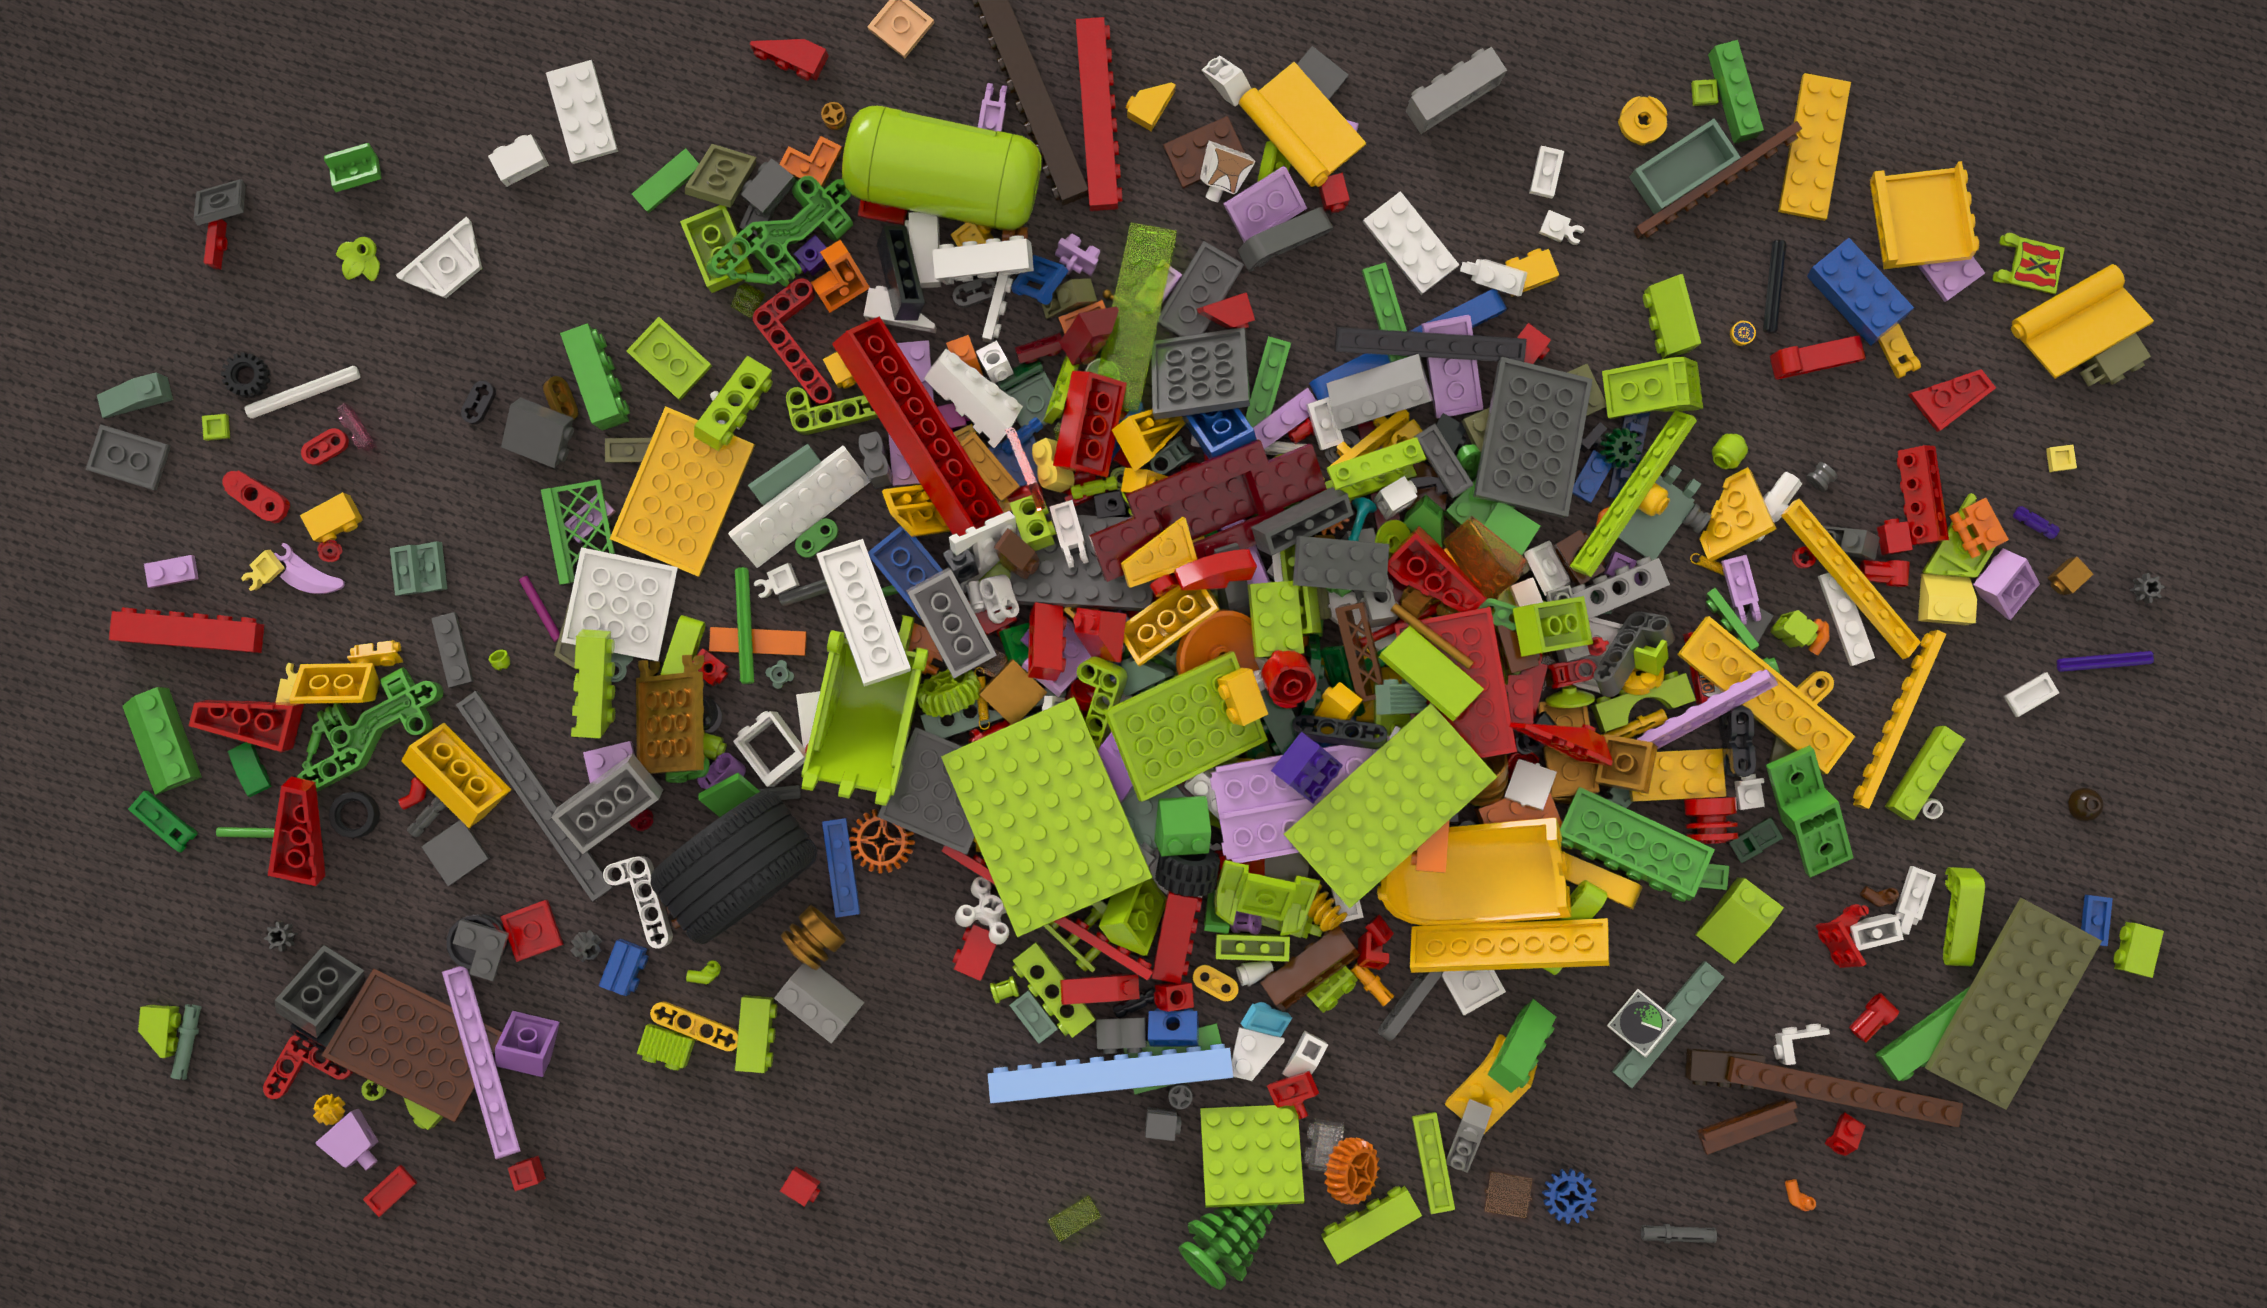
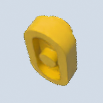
M1816 671L1807 677L1797 689L1815 704H1818L1832 691L1834 680L1829 673ZM1818 679L1822 681V685L1819 688L1816 686Z
M1200 965L1194 970L1193 981L1198 988L1222 1001H1231L1237 996L1238 985L1233 978L1209 965ZM1203 972H1207L1209 974V979L1207 981H1202L1200 979V975ZM1222 985H1230V991L1228 993L1222 992Z

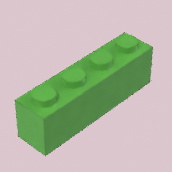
M1735 40L1716 45L1708 56L1714 77L1717 79V88L1733 143L1757 138L1764 129L1739 42Z
M1534 999L1531 1000L1520 1010L1487 1075L1510 1093L1518 1087L1523 1088L1530 1079L1528 1073L1538 1063L1537 1055L1546 1047L1545 1039L1554 1030L1552 1025L1556 1016Z

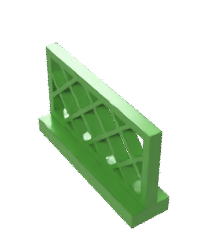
M601 480L541 489L559 584L574 582L575 573L573 567L579 559L580 552L576 554L569 548V542L573 536H576L585 543L583 548H587L589 545L596 551L605 552L608 548L609 553L615 554L613 540L610 539L611 530ZM596 485L598 496L591 503L582 497L581 494L586 487ZM581 488V490L579 491V493H576V492L573 490V489ZM568 490L576 495L570 506L567 507L560 502L558 492ZM579 498L590 505L583 517L571 510ZM598 500L600 508L595 505L598 502ZM561 507H563L564 509H566V511H565L564 514L562 513V508H561ZM593 508L602 514V520L597 527L586 520V517ZM569 512L581 519L573 531L566 527L564 519ZM583 522L595 529L588 540L576 533ZM603 524L605 532L600 529ZM566 530L571 533V535L568 538ZM597 532L606 536L607 543L602 550L590 543ZM571 554L576 557L573 562Z

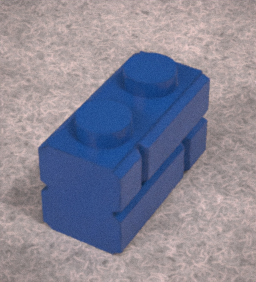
M623 939L616 940L599 986L623 996L635 992L640 981L637 978L640 969L643 970L649 958V956L645 955L647 949Z

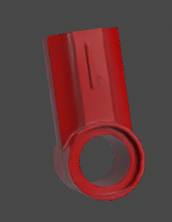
M1863 560L1859 570L1870 582L1886 583L1887 586L1907 587L1910 562L1899 560L1887 562Z
M1882 993L1875 995L1866 1004V1010L1849 1027L1851 1032L1864 1043L1882 1026L1891 1023L1899 1014V1010Z

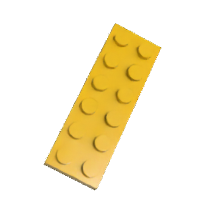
M1806 73L1802 75L1794 123L1798 121L1802 130L1797 134L1798 139L1791 143L1789 147L1778 212L1822 221L1827 219L1851 82Z

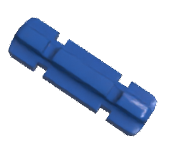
M1037 417L1030 420L1027 426L1024 425L1013 433L1010 439L1007 438L1000 444L1006 454L1013 452L1016 446L1019 447L1031 438L1034 432L1037 433L1043 428V424Z

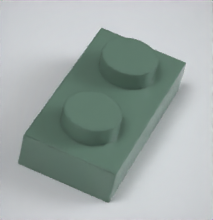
M1030 990L1026 991L1009 1005L1039 1044L1058 1029Z

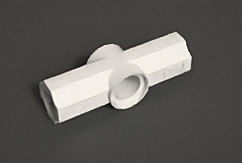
M1784 472L1772 490L1763 496L1773 522H1777L1781 518L1782 513L1789 507L1788 503L1802 485L1796 476L1788 472ZM1765 535L1756 539V541L1760 542Z

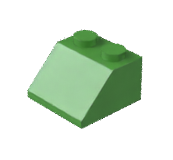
M1206 796L1158 799L1154 841L1161 856L1209 853L1211 826Z

